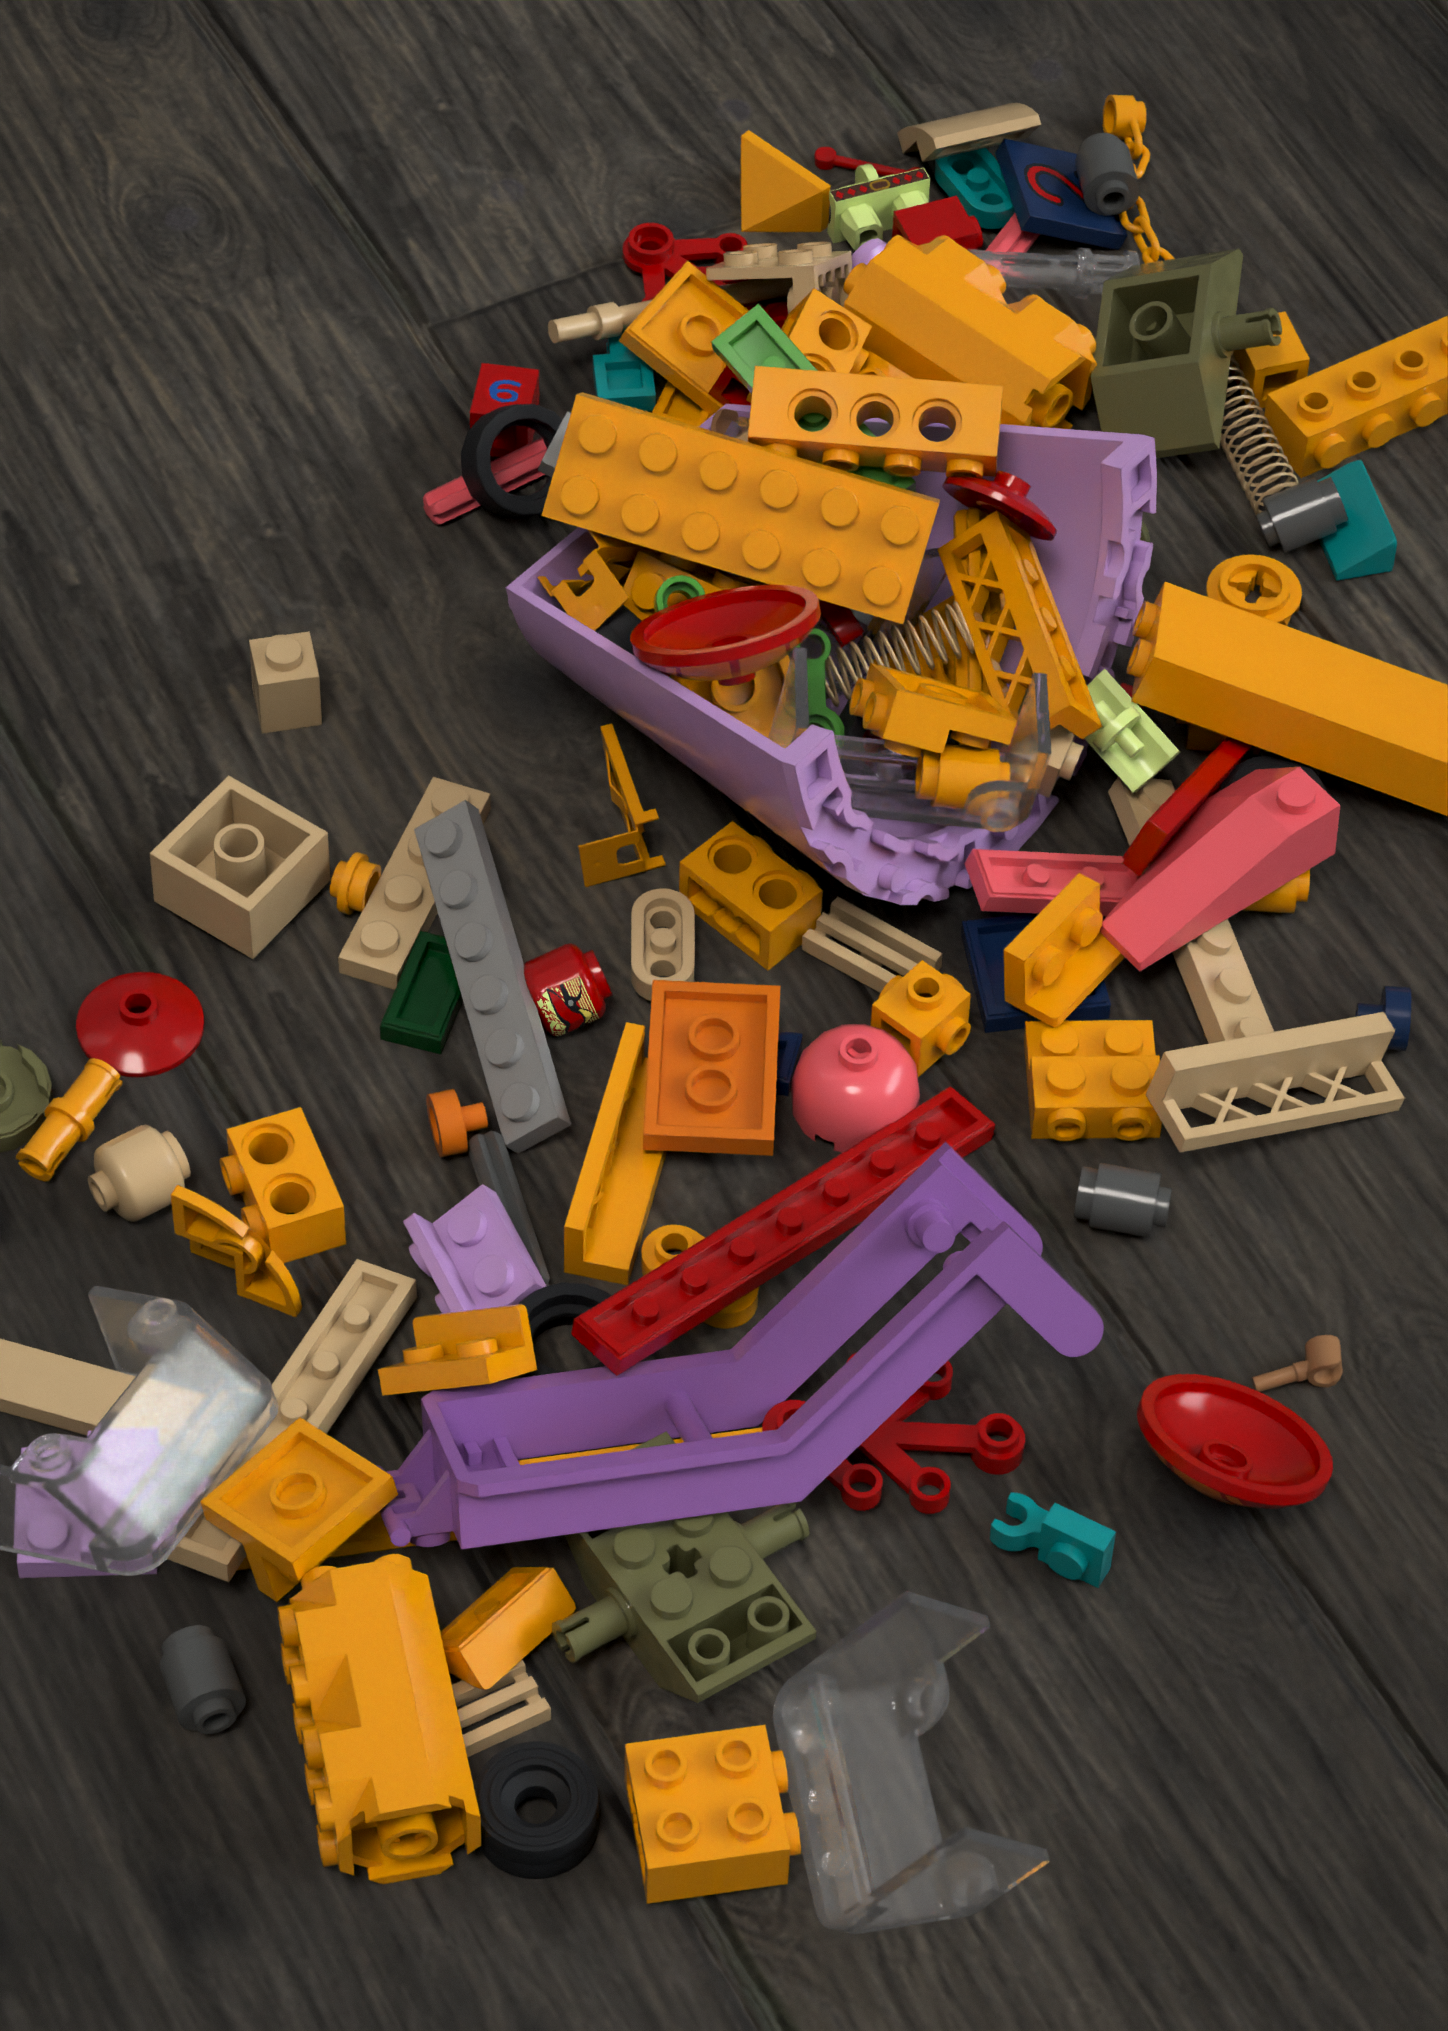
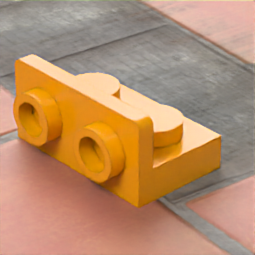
M1078 873L1004 949L1005 1001L1052 1027L1059 1026L1125 958L1100 933L1103 916L1100 913V883Z
M523 1304L416 1317L412 1323L416 1347L402 1350L404 1362L378 1369L382 1396L486 1385L536 1371L537 1365L527 1308Z

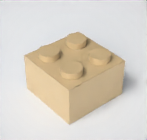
M229 775L150 852L154 901L252 959L331 880L328 832Z

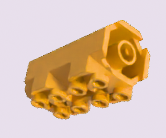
M896 235L887 243L883 251L872 258L867 265L865 263L856 265L844 282L843 291L848 294L844 302V308L872 326L862 346L863 349L873 352L914 379L1003 386L1001 424L1071 429L1073 425L1064 418L1073 405L1082 411L1091 397V372L1097 366V362L1092 355L1096 350V341L1091 331L1081 324H1076L1073 319L1035 294L1028 295L1019 302L1007 304L1002 296L1006 290V282L1001 272L994 266L986 264L985 261L946 235L936 237L930 243L916 245L904 237Z
M389 1554L376 1559L374 1562L341 1568L333 1566L313 1568L301 1578L302 1590L289 1599L290 1605L277 1607L283 1642L280 1643L284 1674L287 1685L291 1684L294 1724L299 1745L303 1744L306 1759L304 1772L310 1805H315L318 1820L316 1832L323 1867L338 1865L340 1872L354 1875V1864L367 1868L369 1880L380 1884L441 1874L454 1865L451 1855L453 1850L465 1843L468 1855L481 1846V1817L428 1575L413 1570L411 1559L401 1554Z

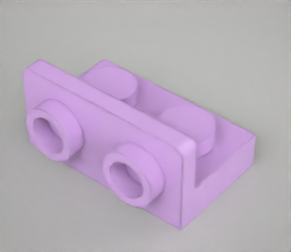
M483 1184L433 1223L416 1213H413L403 1221L414 1242L409 1246L412 1258L425 1274L433 1278L440 1291L435 1296V1301L442 1313L516 1305L534 1291L546 1287L497 1193Z

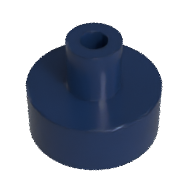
M1383 986L1380 1004L1357 1003L1355 1017L1384 1012L1395 1029V1033L1386 1050L1406 1051L1411 1023L1410 987Z

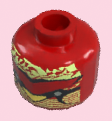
M569 943L531 959L524 964V976L527 987L537 1007L542 1026L550 1035L562 1036L600 1019L606 1011L604 999L613 996L593 950L583 953L577 945Z

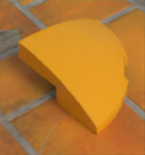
M176 1185L171 1193L174 1233L190 1240L191 1253L235 1269L237 1295L297 1317L302 1309L301 1297L291 1274L276 1253L247 1224L224 1207L192 1190Z

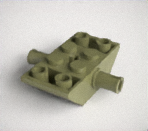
M1239 248L1134 265L1104 281L1097 335L1094 337L1096 350L1092 354L1097 362V366L1091 372V383L1101 432L1142 434L1155 438L1156 458L1219 449L1230 359L1235 350L1267 345L1277 346L1281 343L1279 335L1282 334L1281 320L1277 310L1274 308L1236 315L1243 253Z
M666 1431L633 1449L676 1443ZM794 1502L776 1505L742 1524L733 1521L727 1512L565 1535L584 1583L596 1599V1602L563 1620H557L552 1623V1632L561 1651L570 1647V1650L565 1652V1657L571 1663H575L582 1656L622 1635L660 1688L699 1703L816 1639L817 1631L763 1561V1559L794 1542L809 1537V1526L801 1509H798L791 1514L790 1511L796 1508V1503Z

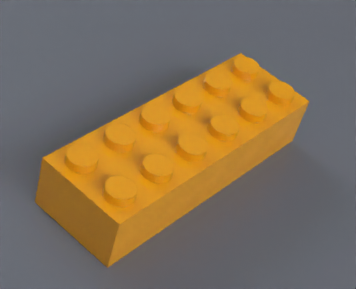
M581 392L576 394L541 516L766 584L802 587L812 591L820 600L903 624L940 499Z

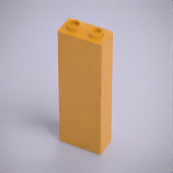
M1164 582L1154 604L1144 601L1132 631V635L1139 639L1133 648L1127 666V674L1135 676L1131 702L1448 816L1447 684L1168 582Z

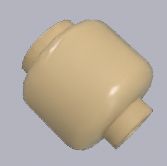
M141 1125L102 1144L96 1149L94 1153L95 1173L88 1176V1184L94 1199L103 1211L107 1212L114 1209L122 1218L135 1222L171 1205V1193L176 1185L185 1186L184 1179L190 1177L191 1171L181 1145L171 1132L165 1131L160 1133L149 1125Z

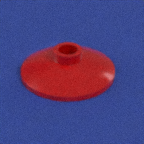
M997 471L993 481L966 476L947 477L942 485L943 489L950 496L966 507H977L981 511L987 512L988 515L997 510L1028 532L1030 537L1052 541L1057 534V530L1049 518L1033 502L1026 498L1031 486L1010 473Z
M132 972L113 977L101 983L87 995L77 1014L76 1032L79 1045L89 1059H100L108 1063L120 1076L149 1077L178 1067L195 1052L204 1032V1015L196 995L177 979L154 972Z

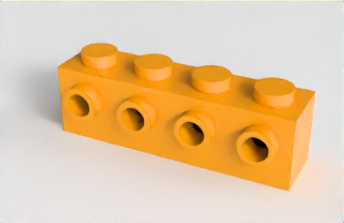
M1448 316L1267 394L1264 416L1268 419L1269 426L1272 427L1274 436L1279 441L1278 445L1284 451L1283 455L1287 456L1288 464L1292 466V469L1300 478L1321 469L1332 468L1346 458L1371 447H1380L1396 436L1417 427L1428 426L1438 418L1448 414Z

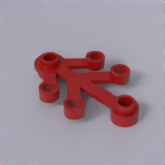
M643 223L630 231L629 236L623 243L622 257L630 269L642 274L644 299L641 302L653 300L664 288L665 274L673 278L687 261L713 259L716 265L724 262L723 254L727 253V251H743V246L748 244L744 237L736 233H725L717 238L676 240L670 229L658 223ZM691 263L693 266H695L698 270H700V271H701L703 274H705V275H706V268L710 267V266L697 267L696 265H694L693 263ZM751 279L712 281L716 283L718 286H722ZM754 302L744 304L743 306L750 311L759 303ZM787 302L772 303L766 307L760 305L781 329L789 315Z
M856 1353L852 1354V1355L848 1358L847 1362H848ZM949 1361L935 1372L943 1379L936 1382L926 1381L857 1447L909 1494V1501L916 1510L925 1514L938 1513L948 1505L951 1488L950 1478L939 1468H922L903 1450L970 1453L972 1461L980 1470L993 1475H1003L1014 1471L1021 1464L1024 1455V1430L1014 1418L1007 1414H990L981 1419L976 1425L902 1422L928 1401L942 1399L950 1392L953 1368ZM787 1400L773 1406L764 1417L762 1431L777 1430L806 1401ZM999 1435L1008 1439L1005 1441H995L989 1436ZM845 1459L826 1477L841 1491L843 1502L854 1510H869L880 1502L883 1479L881 1473L872 1465L864 1463L852 1465ZM857 1482H864L871 1485L872 1489L867 1492H858L851 1485ZM931 1485L938 1488L941 1492L936 1495H926L919 1488Z

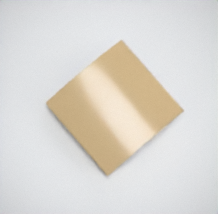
M1009 103L908 126L901 129L897 134L903 154L919 150L922 162L1000 145L1004 138L1014 141L1026 139L1041 126L1038 113L1027 105Z

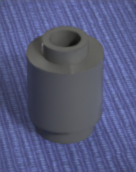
M1097 133L1085 139L1076 155L1075 167L1086 206L1092 212L1105 216L1117 215L1128 210L1137 201L1140 193L1138 179L1128 146L1117 136L1110 133Z
M1313 477L1262 499L1266 511L1256 514L1258 524L1268 547L1280 544L1284 554L1336 533V526L1348 521L1344 505L1331 477L1319 482Z
M1100 1163L1099 1169L1083 1166L1074 1218L1089 1220V1227L1151 1238L1153 1225L1166 1227L1172 1188L1160 1186L1162 1173Z
M203 1625L189 1626L174 1632L161 1646L163 1656L159 1667L179 1724L187 1730L198 1731L202 1734H214L227 1729L235 1722L237 1716L244 1709L246 1697L225 1641L217 1637L213 1629Z

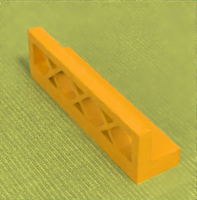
M996 510L938 548L937 550L955 599L960 606L974 642V650L993 699L1017 720L1010 745L1020 750L1059 724L1080 739H1084L1100 729L1102 724L1029 533ZM985 544L988 554L979 577L967 575L961 558ZM991 591L1004 594L1006 600L997 625L985 623L981 616ZM1008 640L1022 642L1024 648L1015 674L1002 671L999 664ZM1027 688L1040 691L1046 708L1021 723L1018 710Z
M629 1022L625 1024L564 1225V1273L623 1285L629 1284L667 1151L643 1150L648 1058L644 1057V1025Z

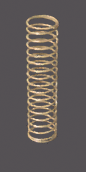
M1233 352L1229 370H1235V374L1228 377L1227 385L1233 382L1234 379L1240 380L1238 386L1227 389L1226 393H1229L1226 394V398L1234 394L1238 389H1245V392L1241 396L1233 397L1226 401L1224 409L1235 406L1244 398L1250 399L1247 405L1237 407L1226 416H1223V423L1226 419L1242 414L1248 408H1254V412L1251 415L1243 416L1234 421L1230 426H1223L1222 423V429H1226L1224 434L1221 433L1220 443L1256 515L1263 512L1258 508L1259 505L1264 506L1261 500L1265 496L1276 493L1284 487L1297 485L1299 481L1297 476L1293 474L1292 466L1288 464L1287 456L1283 455L1284 451L1278 445L1279 441L1274 436L1273 429L1269 426L1263 409L1259 407L1260 404L1258 399L1254 397L1253 389L1249 388L1250 384L1245 379L1244 372L1240 369L1239 362L1235 360L1236 357ZM1253 417L1259 418L1257 424L1245 427L1236 435H1227L1232 428L1246 424ZM1258 427H1264L1261 434L1251 436L1240 445H1232L1236 438L1248 435ZM1262 437H1269L1265 444L1257 445L1246 454H1237L1242 447L1252 445ZM1226 438L1231 439L1229 444L1225 442ZM1267 446L1274 447L1271 453L1256 458L1250 464H1242L1246 457L1260 453ZM1230 448H1236L1234 453L1230 452ZM1272 456H1279L1276 463L1268 464L1256 473H1247L1251 467L1264 463ZM1235 457L1241 458L1239 463L1235 461ZM1276 466H1284L1280 473L1272 474L1260 483H1252L1256 476L1268 473ZM1240 467H1246L1244 472L1240 471ZM1282 475L1289 476L1286 482L1277 484L1264 493H1256L1261 486L1274 482ZM1245 477H1251L1249 482L1245 481ZM1250 486L1256 487L1253 492L1250 491ZM1255 496H1260L1258 501L1254 500Z
M953 602L954 609L949 604L945 606L951 635L937 610L933 609L931 612L937 639L925 617L919 614L918 624L924 646L911 622L905 620L904 627L910 651L898 628L892 625L891 635L897 658L884 633L878 630L877 639L884 664L871 639L864 636L863 642L869 665L874 663L871 655L872 651L878 665H885V667L890 668L884 648L885 644L897 670L906 672L898 638L912 668L917 675H920L921 669L912 641V633L928 667L934 670L935 665L924 626L942 662L947 665L948 658L938 622L955 656L961 660L962 654L951 615L969 651L975 654L974 642L958 602ZM853 641L850 642V650L857 676L841 647L837 646L836 653L844 682L830 655L825 660V669L831 686L830 689L825 679L826 691L836 707L839 706V698L830 667L847 700L851 698L852 691L844 662L855 684L859 678H863L857 655L866 673H868L869 667L859 647ZM796 662L795 667L801 687V665ZM797 688V699L800 703V692Z

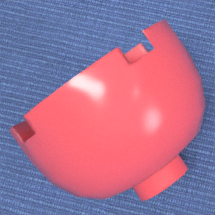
M845 1024L823 1032L803 1050L792 1078V1111L803 1133L814 1141L816 1134L823 1140L833 1142V1150L841 1153L888 1124L896 1122L919 1106L920 1093L917 1068L909 1052L898 1039L885 1030L866 1024Z

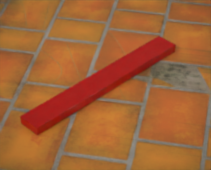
M950 1086L914 1108L896 1122L888 1124L576 1317L573 1322L571 1335L618 1376L864 1221L945 1142L964 1158L992 1140L996 1124Z

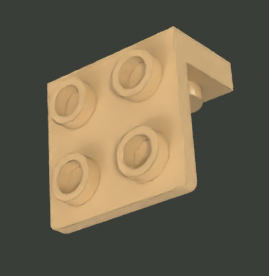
M831 242L797 244V249L779 252L776 243L745 245L743 246V251L724 253V262L706 268L707 280L792 278L793 286L790 287L787 296L789 314L813 288L844 307L848 294L843 291V286L852 270L851 251H832Z

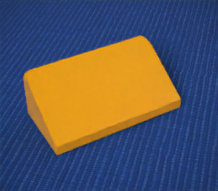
M513 1567L445 1627L440 1634L449 1673L482 1690L490 1689L552 1633L553 1622L563 1620L572 1615L576 1609L575 1602L555 1569L548 1567Z

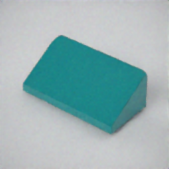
M1356 460L1318 480L1317 482L1329 477L1332 478L1348 517V521L1336 526V533L1319 539L1336 581L1393 571L1397 549L1396 536L1363 461Z

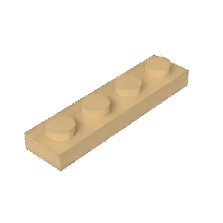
M432 778L338 957L339 973L390 989H396L420 931L428 932L438 913L414 829L464 800L479 809L482 823L484 824L491 810L490 793L440 778Z

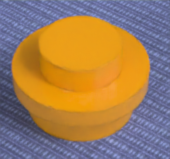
M355 852L348 862L340 861L335 868L330 884V896L337 898V910L341 913L350 915L355 910L362 912L381 877V866L369 862L368 855Z

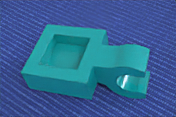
M623 329L620 336L608 338L606 354L593 355L592 371L595 396L640 410L653 411L656 405L653 368L619 342V339L626 330Z
M1011 1492L1007 1498L1006 1514L1022 1521V1524L1011 1526L1001 1520L994 1519L990 1529L989 1539L991 1542L1007 1551H1020L1028 1547L1039 1548L1037 1559L1048 1564L1054 1572L1064 1578L1071 1580L1080 1579L1099 1588L1111 1568L1116 1531L1057 1503H1054L1050 1511L1039 1507L1028 1496Z

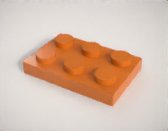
M667 980L652 981L643 1150L773 1156L781 986Z

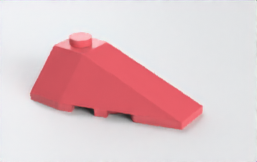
M1301 767L1257 769L1205 800L1102 921L1100 933L1139 972L1334 855L1340 804Z

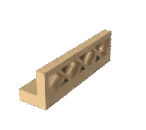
M1384 1012L1166 1051L1163 1053L1146 1092L1147 1098L1179 1152L1399 1111L1405 1099L1382 1062L1384 1053L1395 1033L1394 1027ZM1365 1075L1376 1093L1364 1095L1340 1083L1344 1078ZM1303 1087L1326 1099L1324 1103L1309 1105L1286 1093L1288 1089ZM1248 1097L1272 1109L1270 1113L1256 1116L1231 1105L1233 1099ZM1192 1107L1217 1119L1215 1124L1191 1128L1180 1109Z

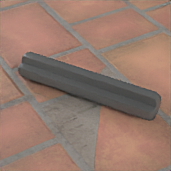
M492 1130L485 1134H476L469 1140V1155L479 1186L483 1184L497 1193L546 1286H549L550 1276L503 1136Z

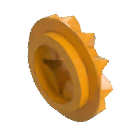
M1239 555L1224 560L1212 570L1206 586L1207 597L1286 626L1292 614L1299 611L1302 598L1301 584L1294 572L1278 560L1261 555ZM1255 585H1260L1259 592L1261 597L1257 599L1256 603L1245 601V597L1249 595L1250 591H1254Z

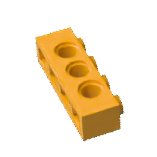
M755 366L748 442L810 461L821 462L824 465L847 472L856 471L859 466L883 467L886 473L898 477L918 476L921 471L944 472L946 477H995L1003 386ZM809 413L822 414L830 421L825 428L816 432L806 431L797 424L801 417ZM870 418H880L887 421L891 425V429L882 436L872 437L864 434L859 429V426ZM942 423L947 425L953 431V434L944 441L934 442L926 439L921 434V431L929 424Z

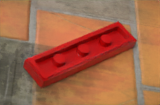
M1227 737L1146 821L1122 857L1124 859L1122 864L1140 876L1154 862L1205 800L1218 792L1220 785L1238 764L1248 760L1256 747Z

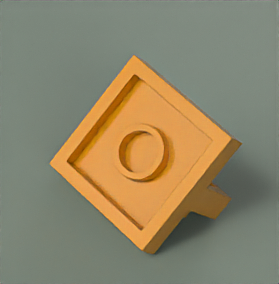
M299 1417L204 1497L200 1503L207 1521L243 1544L258 1590L278 1602L301 1582V1578L308 1571L321 1565L348 1540L356 1537L376 1517L375 1515L398 1496V1492L392 1475Z

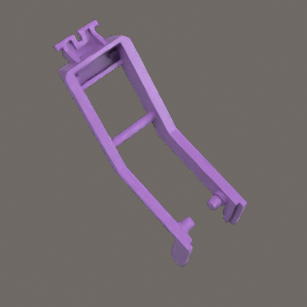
M945 1142L730 1350L641 1361L618 1376L604 1366L508 1379L486 1385L431 1391L421 1398L423 1437L398 1470L386 1471L393 1476L398 1496L379 1512L391 1542L395 1546L402 1547L409 1542L421 1547L439 1546L449 1541L451 1537L450 1532L454 1531L460 1548L469 1549L801 1502L1006 1304H1009L1059 1353L1068 1357L1083 1356L1095 1349L1103 1336V1321L1095 1308L1041 1257L1043 1244L1035 1228ZM959 1232L971 1242L963 1251H957L949 1255L943 1264V1270L777 1430L712 1438L710 1433L759 1426L773 1406L785 1401L937 1253L947 1251L953 1245L955 1236ZM666 1431L671 1438L681 1437L683 1443L520 1465L518 1459L647 1442Z

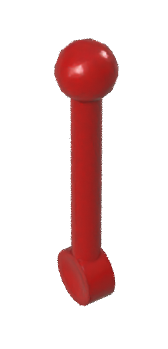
M820 147L814 154V163L816 167L822 170L832 169L835 166L856 170L858 166L869 163L873 165L879 176L884 177L920 169L919 167H912L904 170L837 155L836 151L831 147Z

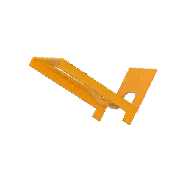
M588 530L599 547L594 549L583 560V563L577 570L580 577L586 573L592 575L594 580H562L557 586H552L546 576H538L537 578L550 597H556L569 616L596 631L630 598L623 587L632 567L627 568L612 562L635 560L638 551L661 554L660 551L613 537H601L599 533ZM591 586L581 596H578L585 588Z
M612 723L600 726L611 800L619 807L628 832L578 846L585 887L666 866L662 855L653 858L649 856L642 836L644 832L643 823L658 820L659 816L656 808L643 811ZM633 845L637 860L624 864L618 863L617 850L624 846Z

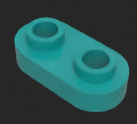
M987 148L935 160L934 175L937 183L949 197L957 195L968 216H975L980 227L999 229L1006 225L1015 213L999 163Z

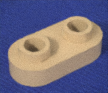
M660 888L643 893L634 902L631 912V982L633 988L640 996L651 1001L653 980L694 982V907L685 895L672 889Z

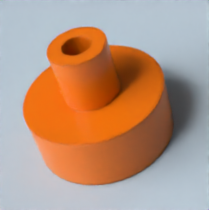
M454 1089L427 1094L428 1118L439 1156L442 1158L467 1152L466 1132L488 1128L484 1104L481 1102L461 1107Z

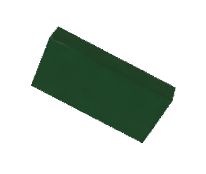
M420 931L380 1024V1040L441 1055L463 1002L444 936Z

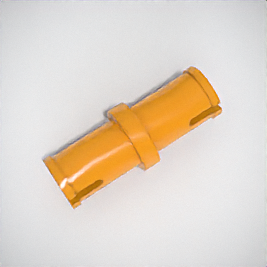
M89 1059L84 1066V1070L62 1098H53L44 1111L45 1121L25 1147L20 1149L15 1156L17 1160H20L18 1162L19 1166L30 1176L40 1181H50L55 1174L54 1171L76 1142L86 1141L95 1129L93 1120L114 1092L118 1091L123 1084V1081L119 1079L121 1077L120 1074L112 1066L100 1059Z

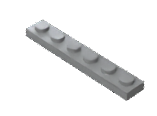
M464 800L415 828L414 831L501 1135L506 1147L519 1154L571 1125L540 1016L526 984L524 962L478 808Z

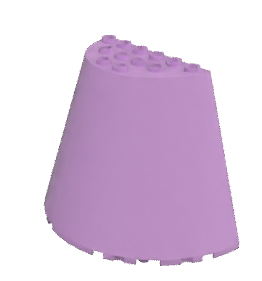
M725 404L720 408L737 411L738 418L741 416L750 418L751 405ZM716 413L699 427L711 431L712 419ZM870 418L863 422L876 437L886 434L891 429V425L880 418ZM932 423L924 427L921 434L930 441L940 442L948 439L953 434V431L945 424ZM1000 424L996 473L997 471H1004L1027 482L1031 488L1026 498L1033 502L1049 518L1057 530V534L1052 541L1034 537L1030 538L1086 685L1103 669H1106L1114 678L1115 675L1111 666L1118 644L1131 647L1134 640L1132 631L1144 600L1142 594L1143 579L1150 568L1153 543L1142 541L1140 538L1143 512L1156 513L1157 468L1155 438L1142 434ZM921 471L918 476L912 477L916 481L917 493L940 499V503L904 622L905 620L912 621L919 614L925 613L954 595L937 549L953 539V516L955 512L968 509V507L958 502L943 489L942 485L947 478L944 472ZM983 476L982 479L993 481L994 477ZM577 527L505 587L508 595V604L518 627L527 642L542 658L844 885L865 896L890 901L899 905H917L921 898L933 902L949 898L948 888L954 885L969 889L972 887V883L964 863L972 849L1018 851L1036 832L1059 802L1057 796L1050 795L1048 798L1036 792L1025 793L1012 788L1010 785L1007 799L996 800L992 812L932 807L930 800L915 799L910 802H886L865 793L850 774L844 775L832 730L811 725L788 747H781L564 612L565 610L556 597H550L537 578L538 576H546L552 586H557L562 580H594L592 575L586 573L580 577L577 570L583 563V560L594 549L599 547L587 529ZM600 534L601 537H610L607 535ZM634 560L612 563L630 568ZM727 572V573L732 574V575H734V576H737V577L739 576V575H736V574ZM820 616L814 628L822 630L829 637L831 642L830 657L844 682L836 653V648L839 644ZM880 617L876 618L867 637L871 639L880 657L882 654L877 639L878 630L884 633L892 649H894L891 626L894 625L899 630L904 625V622L900 624ZM862 634L853 642H855L859 647L869 667L870 665L868 662L863 642V638L865 635ZM807 637L800 644L801 652L805 657H813L814 659L820 657L822 646L816 638ZM1008 640L999 663L1002 671L1015 674L1024 652L1022 642ZM849 643L842 649L844 650L857 676ZM884 644V648H885V651H886V654H887V653H889V652H888V650H887V648H886V646H885V644ZM871 651L872 659L874 660L875 657ZM790 652L788 656L796 672V661ZM857 655L862 676L866 679L867 673ZM844 662L851 691H853L855 682ZM830 667L839 698V706H834L827 691L826 706L840 716L848 700ZM825 669V679L831 689L827 672ZM796 672L797 683L800 684ZM1078 736L1075 737L1074 742L1084 746L1072 774L1073 776L1077 774L1087 756L1088 742L1085 739H1080ZM991 740V748H996L1000 751L1002 743ZM880 755L876 757L872 764L874 768L883 772H898L913 766L905 765L901 761L881 762Z

